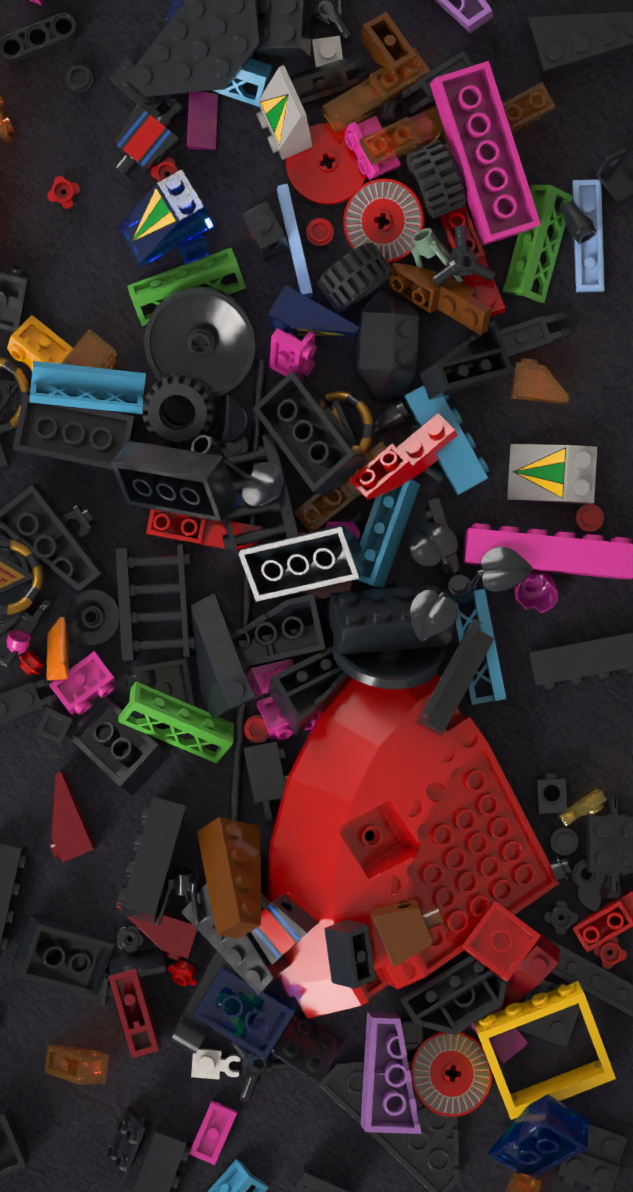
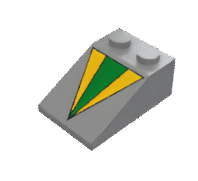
M283 65L278 68L259 99L258 103L261 112L256 113L263 129L268 127L271 134L267 139L273 153L278 151L282 160L313 147L305 110Z
M510 444L507 500L593 504L597 447Z

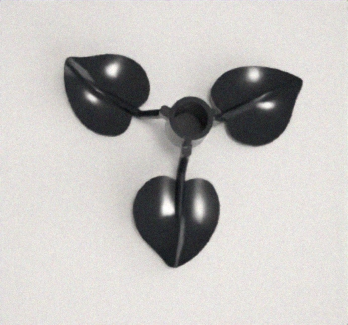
M225 395L214 411L215 416L208 431H206V435H200L194 439L191 451L223 456L220 446H225L226 441H237L247 429L248 416L245 410L229 395ZM224 457L228 467L248 479L242 488V496L247 504L253 507H262L277 499L283 492L285 479L281 470L274 464L268 462L259 463L254 467L252 474L249 475Z
M433 522L419 524L414 530L410 543L413 559L416 563L425 567H434L442 560L451 579L448 583L450 593L441 592L438 595L432 590H425L419 593L413 600L410 617L412 627L418 639L424 642L451 628L458 617L455 602L458 604L469 602L473 597L472 589L477 588L476 584L481 576H483V586L487 590L502 592L523 582L533 571L532 566L516 551L507 547H496L489 550L481 560L483 570L478 571L472 582H470L468 577L464 575H455L446 558L455 554L458 549V542L454 533L442 524Z

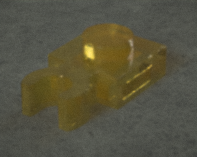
M596 789L576 802L574 806L567 809V813L559 814V817L564 825L567 826L586 813L591 816L603 808L602 803L607 799L601 790Z

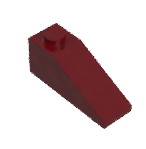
M64 770L55 776L52 822L53 842L50 843L55 858L60 857L62 863L96 848Z
M117 901L116 906L122 911V908L118 906L119 902ZM164 912L160 925L128 917L156 946L167 952V957L175 960L189 957L197 928L188 919Z
M543 935L540 936L508 980L503 1008L516 1003L539 985L559 963L560 949Z
M134 968L108 976L131 1058L159 1051L162 1044L137 969Z

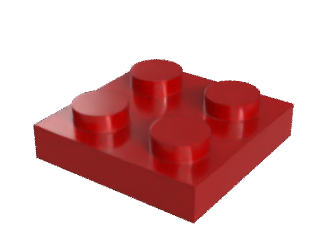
M494 901L461 948L504 981L508 982L541 935L498 902Z

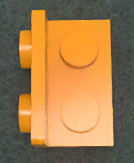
M33 315L11 335L7 346L12 357L25 363L31 370L33 369V361L65 364L75 351V349Z

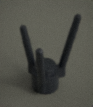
M177 867L173 869V877L166 878V889L155 924L160 925L171 891L175 889L176 894L185 896V907L190 901L192 902L194 921L196 925H199L200 913L195 870L190 867Z

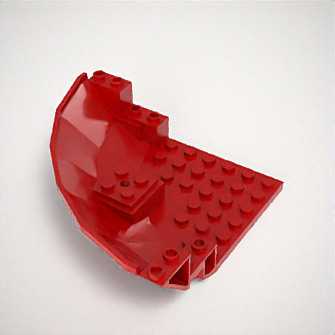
M439 675L425 684L406 689L374 687L350 677L319 713L287 777L270 841L267 899L272 903L284 894L318 923L284 954L290 966L279 977L285 993L289 997H296L307 1019L364 1005L369 1002V998L388 985L400 989L428 976L464 951L461 948L462 944L494 901L515 915L560 884L492 749L469 716L462 715L457 707L442 736L417 723L420 714L441 678ZM371 830L373 832V837L371 840L367 841L365 839V834L367 831ZM414 899L418 900L422 912L439 907L445 923L430 928L433 943L406 961L393 967L373 920L372 909ZM343 920L369 925L376 980L355 989L333 984L331 981L324 928Z

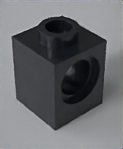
M558 772L541 773L542 778H535L536 812L539 814L567 813L566 779L558 777ZM549 785H555L558 789V795L553 800H547L544 797V789Z

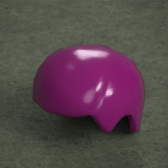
M533 570L523 582L514 587L515 599L526 610L528 608H535L539 613H544L553 608L558 601L557 585L552 576L543 571Z

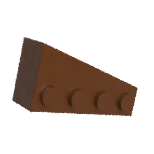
M218 817L198 830L197 834L216 933L218 936L239 939L261 926L260 826Z

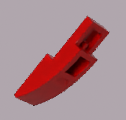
M466 206L440 216L451 252L453 248H456L455 226L466 225L467 247H471L478 258V263L489 268L485 259V252ZM474 273L461 276L463 279L462 283L477 290L476 299L492 308L490 317L505 312V306L494 279L488 281Z
M437 413L397 448L393 444L387 447L349 481L367 500L385 494L416 477L439 459L436 453L458 436L456 430Z
M151 509L146 534L225 549L222 535L227 534L224 520L221 522ZM231 521L234 535L263 529L260 526ZM261 541L237 546V550L258 545Z
M633 887L624 892L622 896L608 902L573 926L572 929L587 952L633 926Z

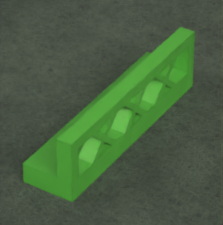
M531 185L530 192L541 225L533 230L518 234L503 292L509 295L525 296L538 303H544L566 225L560 209L563 205L572 201L573 196L552 185ZM556 197L562 199L557 213L554 207ZM552 224L554 231L552 238L549 239L547 230L548 226ZM545 251L546 261L545 264L541 266L540 256L541 253ZM536 278L539 282L537 294L531 291L534 279Z
M232 248L127 286L142 326L147 325L152 313L144 316L141 306L149 303L159 305L165 298L179 290L207 284L211 286L210 288L220 290L229 295L246 288ZM235 272L238 282L230 285L220 283L223 276Z
M135 682L131 687L130 701L118 718V722L214 763H217L233 744L234 723L220 717L212 719L209 712L139 682ZM133 711L144 714L146 718L136 719L130 715ZM165 723L170 728L159 729L155 727V724ZM189 733L195 739L185 740L180 738L179 735ZM215 744L219 748L213 752L204 748V745Z

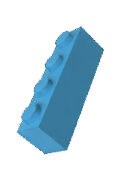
M422 386L405 395L404 400L417 424L421 427L438 413L456 430L458 436L436 454L442 470L458 496L487 480L486 473L489 472V469L482 457L477 459L473 451L476 445L470 434H464L459 424L463 423L455 408L451 410L446 400L449 399V396L446 395L429 400L425 387Z
M409 480L403 485L376 497L360 541L367 566L361 577L355 580L381 589L384 588L420 487L419 483Z

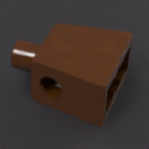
M415 899L372 909L373 920L393 967L433 943L430 928L445 923L439 907L422 912L418 900Z

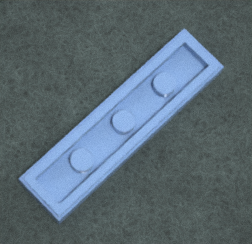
M599 179L573 180V201L596 223L595 228L597 230L596 235L585 243L578 244L574 240L576 292H603L604 258L601 182Z
M288 184L280 185L277 188V194L301 298L313 297Z

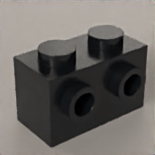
M343 920L324 928L332 983L355 989L376 980L369 925Z

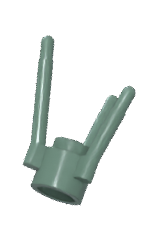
M430 228L422 229L413 236L412 242L414 246L410 247V251L414 256L416 267L423 268L420 255L425 258H431L436 254L443 264L448 266L447 261L451 253L437 239ZM453 275L457 281H463L461 276Z

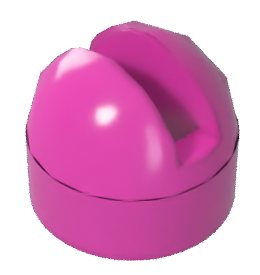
M12 630L8 634L7 647L10 652L13 653V650L18 651V654H21L27 650L31 637L24 631Z

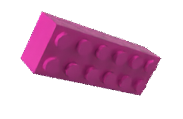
M489 61L436 77L430 83L464 187L481 245L496 242L540 226L541 223Z
M474 524L472 528L465 530L462 564L482 566L481 560L489 550L496 547H507L516 551L532 566L533 570L624 580L633 579V544H631V538L614 537L611 538V542L603 541V536L586 534V536H583V539L575 538V533L558 532L555 533V536H547V530L530 529L526 534L518 533L519 528L502 526L499 531L490 530L491 525Z

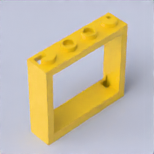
M578 981L566 986L562 984L558 989L548 993H538L532 999L525 1002L510 1004L504 1010L494 1014L491 1013L474 1023L511 1120L525 1115L528 1109L531 1111L538 1110L616 1079L587 999ZM578 1003L599 1060L510 1094L489 1038Z

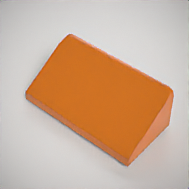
M60 617L47 635V680H62L69 677V632L66 628L64 617Z

